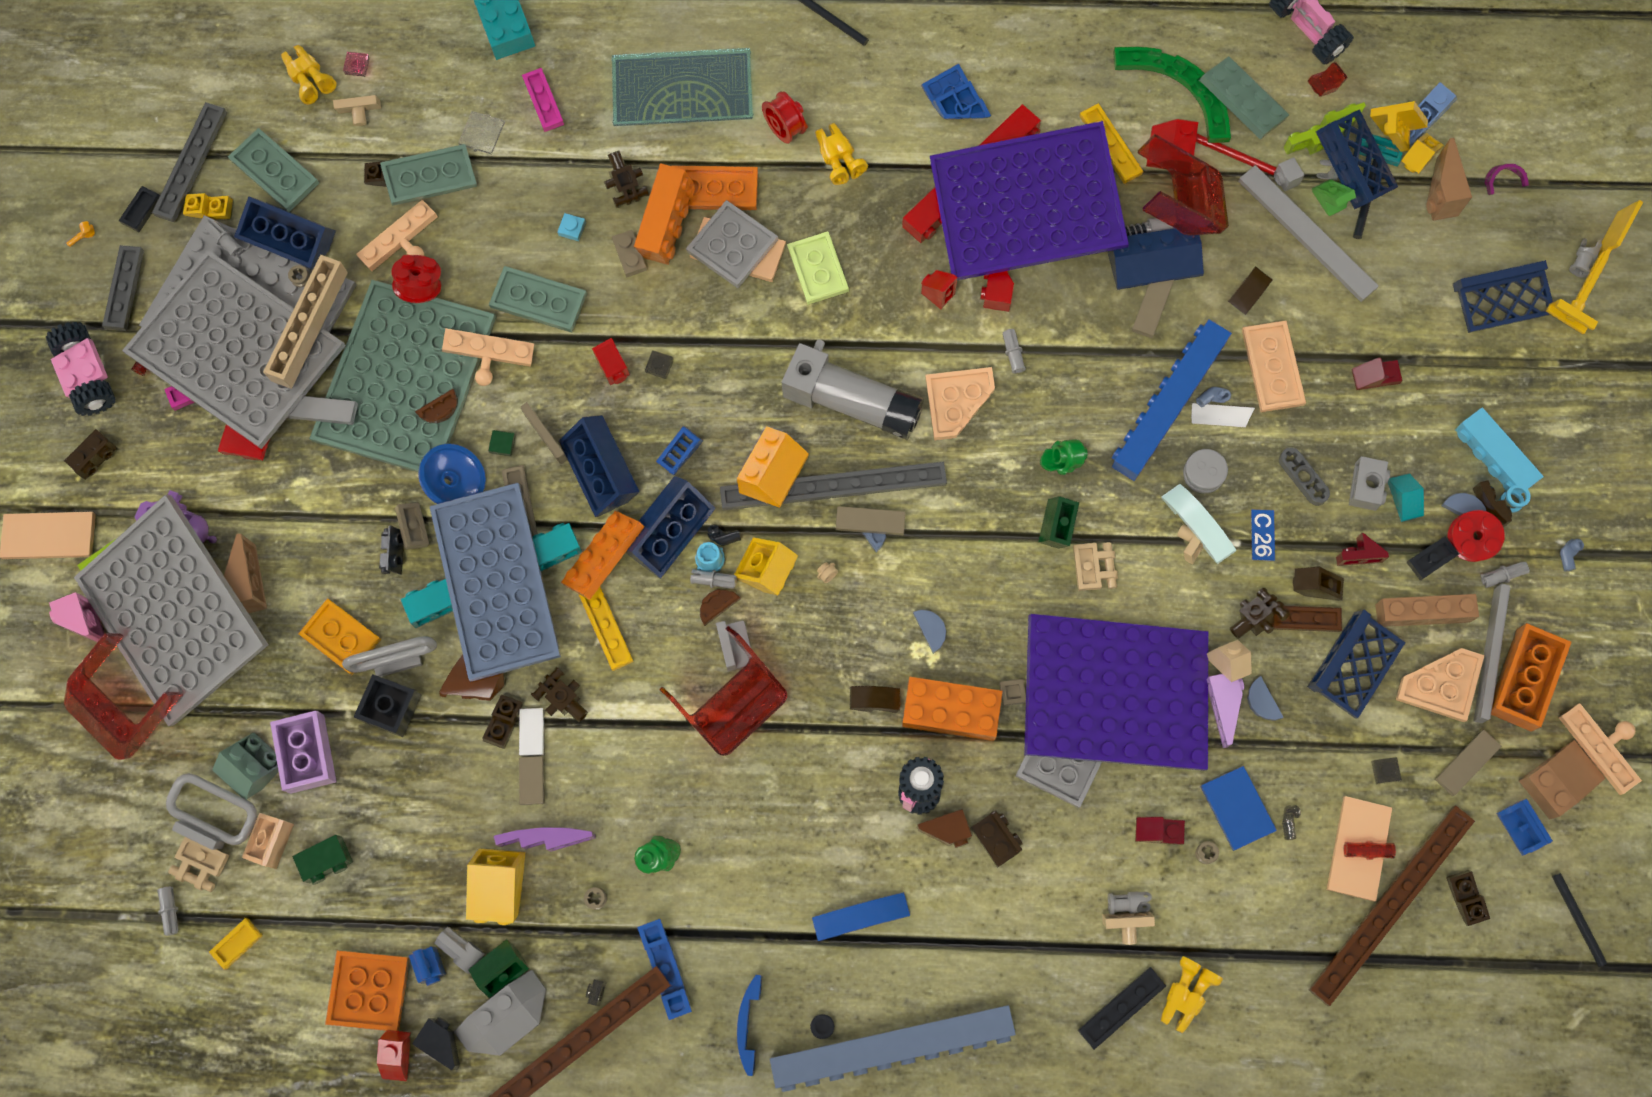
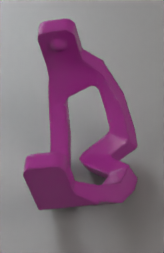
M1502 164L1491 168L1486 174L1484 182L1488 195H1493V182L1496 175L1501 170L1507 169L1521 178L1523 187L1529 185L1527 173L1516 164Z

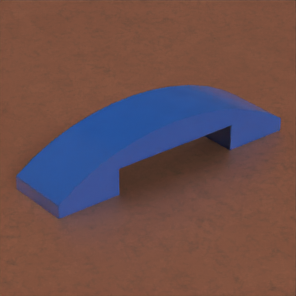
M903 892L812 917L817 939L821 941L909 917L910 913Z
M661 919L637 927L652 969L658 966L672 985L661 993V999L668 1019L671 1020L692 1012L687 992Z
M756 975L749 984L738 1014V1050L747 1076H754L756 1050L746 1049L750 1001L760 1000L762 975Z

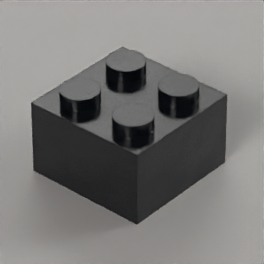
M372 674L354 714V718L403 738L421 694L414 689Z

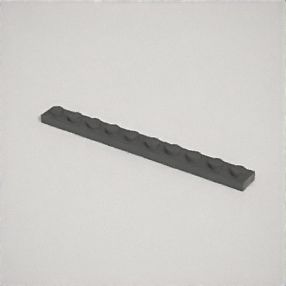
M944 461L796 478L783 504L946 486ZM738 485L720 486L723 511L770 505L740 494Z

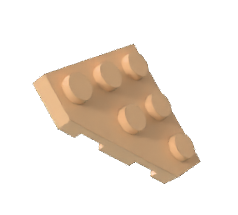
M992 367L927 374L925 376L934 441L957 438L995 390Z
M1461 648L1404 676L1401 679L1396 700L1466 722L1484 655Z

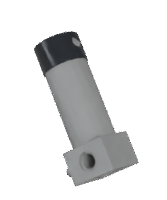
M817 340L814 348L799 343L781 382L784 398L811 409L814 403L878 427L882 431L902 439H909L919 421L923 398L829 363L828 354L822 352L825 345L822 340Z

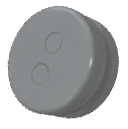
M1201 449L1194 452L1188 458L1183 469V477L1186 484L1192 490L1203 494L1219 489L1228 474V466L1224 457L1211 449Z

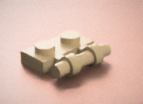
M1097 543L1073 545L1078 591L1101 589V580L1107 581L1108 589L1117 588L1116 579H1118V573L1114 567V559L1116 557L1115 551H1112V543H1103V551L1100 552L1097 551ZM1099 560L1105 561L1106 571L1100 572Z
M184 837L174 857L181 860L182 863L180 867L172 865L168 873L175 876V879L178 881H187L193 884L194 888L200 891L204 889L212 892L215 888V883L208 881L210 874L216 877L220 876L230 855L218 849L211 850ZM191 866L201 869L198 876L190 872Z

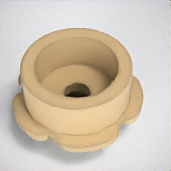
M827 562L822 564L817 570L819 573L817 578L824 583L830 582L838 573V570L834 567L835 564H828Z

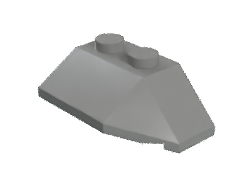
M530 970L505 986L470 1014L454 1033L468 1052L501 1056L540 1024L546 988L533 970Z

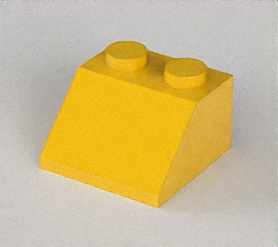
M753 537L734 575L737 577V580L764 593L778 596L795 565L798 555L780 542Z

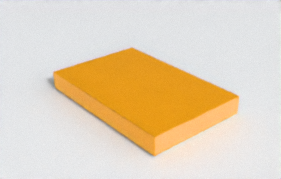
M328 598L298 633L341 668H343L342 662L345 658L373 650L381 641V638Z

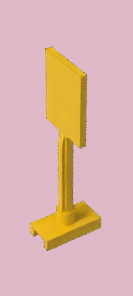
M1641 200L1617 212L1602 240L1598 258L1576 299L1571 304L1562 299L1549 304L1546 312L1581 334H1585L1588 328L1591 330L1595 329L1598 321L1582 312L1585 308V302L1607 263L1610 252L1619 247L1643 204Z

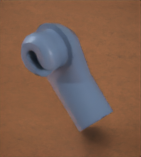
M1211 387L1196 398V402L1200 407H1204L1211 401L1224 403L1231 398V393L1224 388Z
M1581 539L1567 541L1560 550L1565 572L1576 569L1573 557L1584 548V543Z

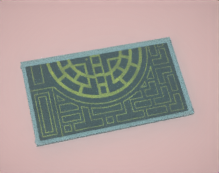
M750 48L612 55L613 126L753 119Z

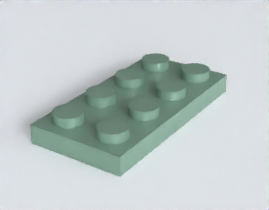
M1229 56L1206 72L1199 80L1259 139H1262L1289 116Z
M259 128L228 156L232 163L289 212L319 184V181Z
M465 144L380 163L392 206L477 187Z
M504 266L489 306L502 312L572 333L587 292L586 290Z

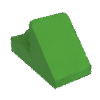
M1330 179L1312 188L1313 194L1328 216H1332L1345 209L1348 201L1356 198L1354 189Z

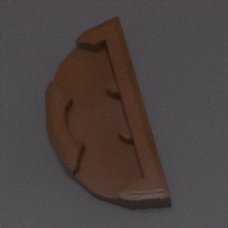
M449 390L416 410L415 413L422 420L429 423L446 421L454 414L457 408L458 398L455 390Z
M717 589L709 593L702 600L700 607V618L704 626L741 600V597L735 592Z

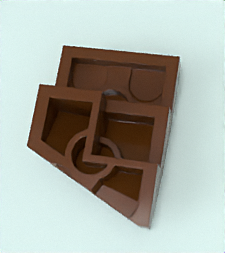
M462 654L443 683L439 694L441 697H446L449 694L461 695L462 699L476 698L491 701L504 687V673L469 681Z

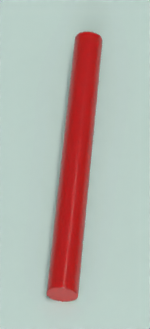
M1197 133L1196 143L1252 167L1256 165L1261 171L1274 175L1277 167L1221 143H1208L1207 137Z

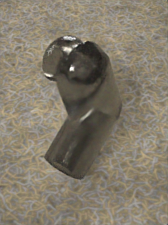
M1288 805L1284 808L1282 826L1285 840L1297 838L1294 818L1301 816L1300 808L1297 805Z

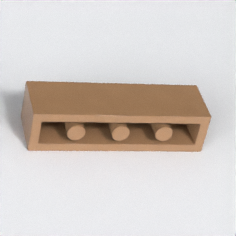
M1476 594L1384 598L1375 604L1377 622L1383 627L1470 623L1479 617Z

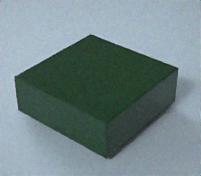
M492 430L488 452L512 456L516 435L510 432Z

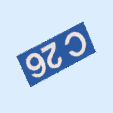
M1251 509L1252 560L1275 561L1274 510Z

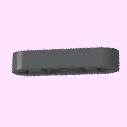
M1286 448L1279 456V464L1312 505H1323L1330 496L1329 488L1296 448ZM1293 455L1295 457L1293 462L1285 460L1288 456L1291 457ZM1299 464H1301L1302 466L1297 468V470L1294 472L1293 469L1295 468V465L1297 467ZM1301 471L1307 472L1310 475V481L1302 482L1298 477V473ZM1315 482L1316 484L1308 490L1307 487ZM1315 491H1321L1323 493L1321 498L1314 497Z

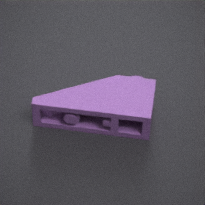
M1223 674L1207 678L1208 694L1223 748H1228L1233 743L1244 683L1242 678L1231 682Z

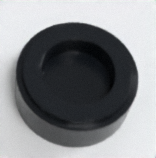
M825 1014L815 1016L810 1024L812 1034L818 1039L830 1037L835 1028L832 1018Z

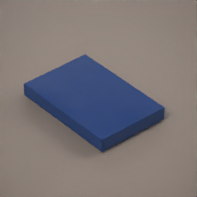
M1244 766L1200 786L1232 851L1277 831Z

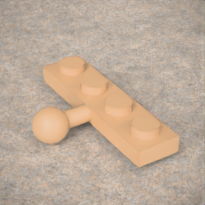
M421 200L356 255L371 272L401 247L405 249L408 255L424 256L422 248L413 246L409 241L438 216Z
M445 328L442 352L482 359L481 368L475 373V381L481 386H487L492 382L493 375L489 370L491 360L531 367L534 343Z
M1580 703L1558 717L1619 795L1625 794L1642 781L1614 746L1621 739L1629 740L1634 737L1636 729L1632 723L1628 721L1618 723L1615 727V732L1607 737Z

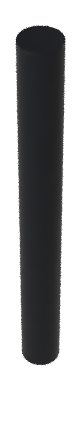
M798 0L863 46L868 43L869 39L813 0Z
M1373 159L1372 165L1377 168L1378 163L1376 159ZM1370 171L1368 178L1375 181L1376 174ZM1368 185L1373 194L1374 187ZM1371 202L1360 207L1353 234L1355 239H1362Z
M1562 874L1553 875L1552 878L1598 967L1608 964Z

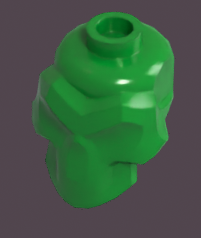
M1078 439L1064 440L1062 442L1056 441L1052 445V449H1046L1040 458V465L1047 471L1057 470L1058 474L1066 475L1085 463L1088 451Z
M660 835L654 836L650 842L636 850L634 857L635 865L646 874L670 871L679 858L681 847L672 839H665Z

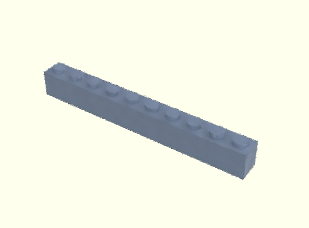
M1007 1005L770 1058L775 1089L781 1088L782 1092L796 1089L795 1084L805 1082L806 1087L820 1084L819 1079L829 1077L830 1081L843 1079V1073L853 1071V1075L857 1076L868 1073L867 1068L877 1066L879 1071L892 1068L891 1063L901 1061V1065L915 1063V1057L925 1056V1060L940 1057L939 1052L948 1050L949 1055L964 1052L963 1047L972 1045L973 1049L987 1047V1041L996 1040L997 1044L1011 1041L1010 1036L1016 1034L1010 1008Z

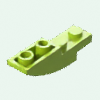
M1365 102L1357 105L1355 103L1350 104L1337 112L1336 110L1330 111L1325 114L1320 125H1315L1302 133L1295 132L1291 134L1283 147L1286 154L1288 155L1305 148L1308 149L1310 155L1323 150L1324 148L1315 131L1359 109L1362 113L1366 107ZM1355 117L1352 118L1351 126H1354L1357 122ZM1339 126V128H1340V130H1341V132H1342V134H1343V136H1344V130H1345V129Z

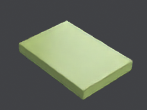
M829 232L787 244L807 305L849 292Z

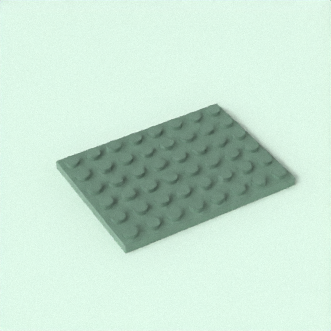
M371 280L325 397L326 399L355 401L358 407L354 424L316 421L309 439L312 442L418 472L421 460L428 451L436 446L450 443L481 358L442 352L445 328L490 336L496 319L495 314L439 298H434L424 303L406 302L394 294L392 285ZM449 390H455L458 398L457 408L454 414L446 421L429 423L422 420L415 413L416 410Z

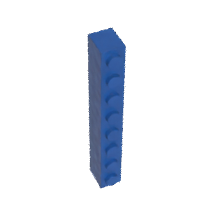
M1208 320L1205 326L1199 325L1194 333V336L1197 338L1193 343L1190 341L1187 343L1182 351L1185 356L1182 360L1177 359L1171 368L1173 374L1170 378L1166 376L1159 386L1162 389L1158 396L1153 394L1147 404L1150 407L1147 413L1141 412L1135 422L1138 424L1135 431L1129 430L1123 440L1126 444L1122 449L1118 447L1113 454V469L1135 482L1232 334L1231 332L1211 320Z

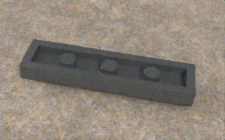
M123 245L119 247L102 324L105 329L127 331L144 250L141 247Z

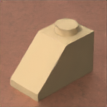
M1239 640L1230 642L1207 653L1208 660L1231 682L1252 674L1251 651Z

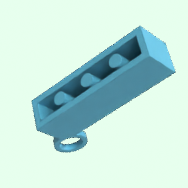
M1482 407L1463 421L1455 431L1459 439L1467 443L1472 449L1474 456L1482 460L1488 467L1489 473L1503 484L1506 492L1501 495L1500 500H1504L1506 497L1507 502L1515 507L1510 508L1512 513H1515L1529 503L1530 492L1528 489L1544 476ZM1511 494L1518 498L1519 503L1512 500Z

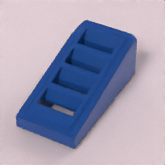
M683 426L656 462L672 475H675L697 450L703 440ZM685 436L693 441L691 445L683 439ZM679 443L687 448L685 452L677 446ZM675 450L681 455V458L678 459L671 452ZM667 457L671 458L674 462H676L675 466L671 465L665 459Z

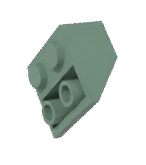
M254 732L219 752L212 769L237 794L246 800L261 791L279 772L275 751Z

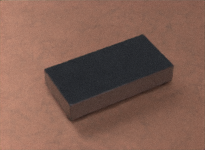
M141 186L118 221L139 233L151 216L160 195Z

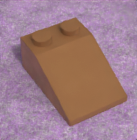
M1454 138L1449 139L1436 159L1426 203L1427 211L1431 214L1433 221L1459 216L1472 198Z
M236 534L224 577L248 613L267 609L256 545L242 534Z
M1573 740L1521 778L1519 782L1550 820L1560 817L1579 803L1605 777L1578 743Z

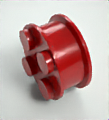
M785 91L778 92L776 98L771 102L765 101L762 103V112L767 124L782 142L789 144L793 136L798 133L804 134L808 129V125L802 115L803 108L798 101L794 102Z
M407 254L403 255L392 266L391 273L394 279L392 289L398 298L410 303H424L433 300L439 295L441 291V269L436 260L422 255Z
M1474 510L1461 514L1453 520L1449 526L1447 538L1458 551L1459 555L1457 557L1469 562H1478L1492 558L1501 550L1505 540V532L1502 523L1496 516L1487 511ZM1474 533H1476L1478 536L1477 540H1475L1473 537Z

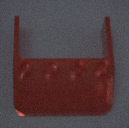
M1154 134L1138 150V154L1171 173L1174 198L1159 191L1143 207V211L1174 227L1184 235L1221 234L1228 228L1229 223L1223 178L1220 172L1213 166Z
M729 626L725 630L746 653L749 661L695 713L688 714L663 686L659 689L692 728L721 756L731 754L776 712L787 699L785 688L740 634Z
M105 633L68 678L64 706L115 759L123 760L129 759L135 754L183 694L181 692H164L140 723H133L90 680L92 675L124 637L121 633Z

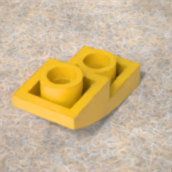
M205 193L186 194L183 215L195 218H203L205 215L212 219H230L233 199L229 196L209 197Z

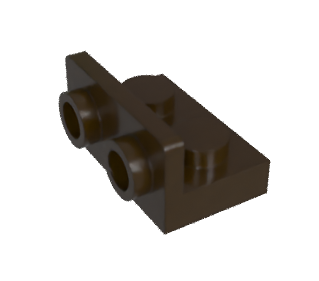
M95 429L64 462L77 475L86 480L96 473L97 468L105 460L112 457L117 447Z
M995 810L972 826L971 830L998 868L1022 851L1020 846L1023 843L1016 833L1012 834L1007 828L1009 822L1003 813L998 814Z

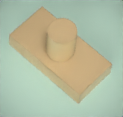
M376 95L333 100L334 109L339 114L352 112L354 126L366 125V110L381 109L380 99Z
M1183 524L1177 536L1190 542L1184 551V558L1186 562L1193 565L1203 549V544L1190 528Z
M1151 912L1102 914L1103 925L1106 929L1122 928V943L1126 945L1137 943L1136 927L1155 926L1154 916Z

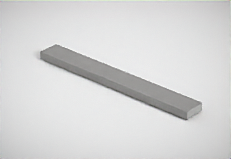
M1256 165L1240 177L1238 182L1360 302L1365 300L1379 287Z

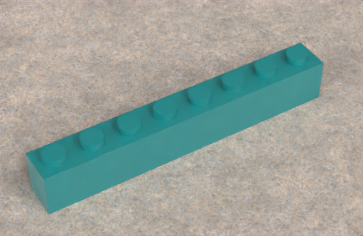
M569 523L558 524L552 528V531L546 534L539 533L533 536L540 571L546 570L583 552ZM446 579L432 581L427 584L426 588L420 591H410L405 595L406 597L400 599L410 624L415 628L453 612Z

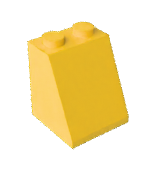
M492 849L477 850L467 864L466 920H473L475 923L492 921L500 925L514 923L519 915L525 852Z

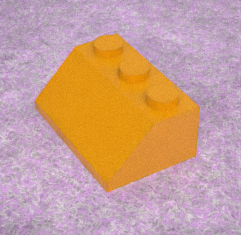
M766 426L737 477L739 493L780 508L805 464L809 453L787 433Z

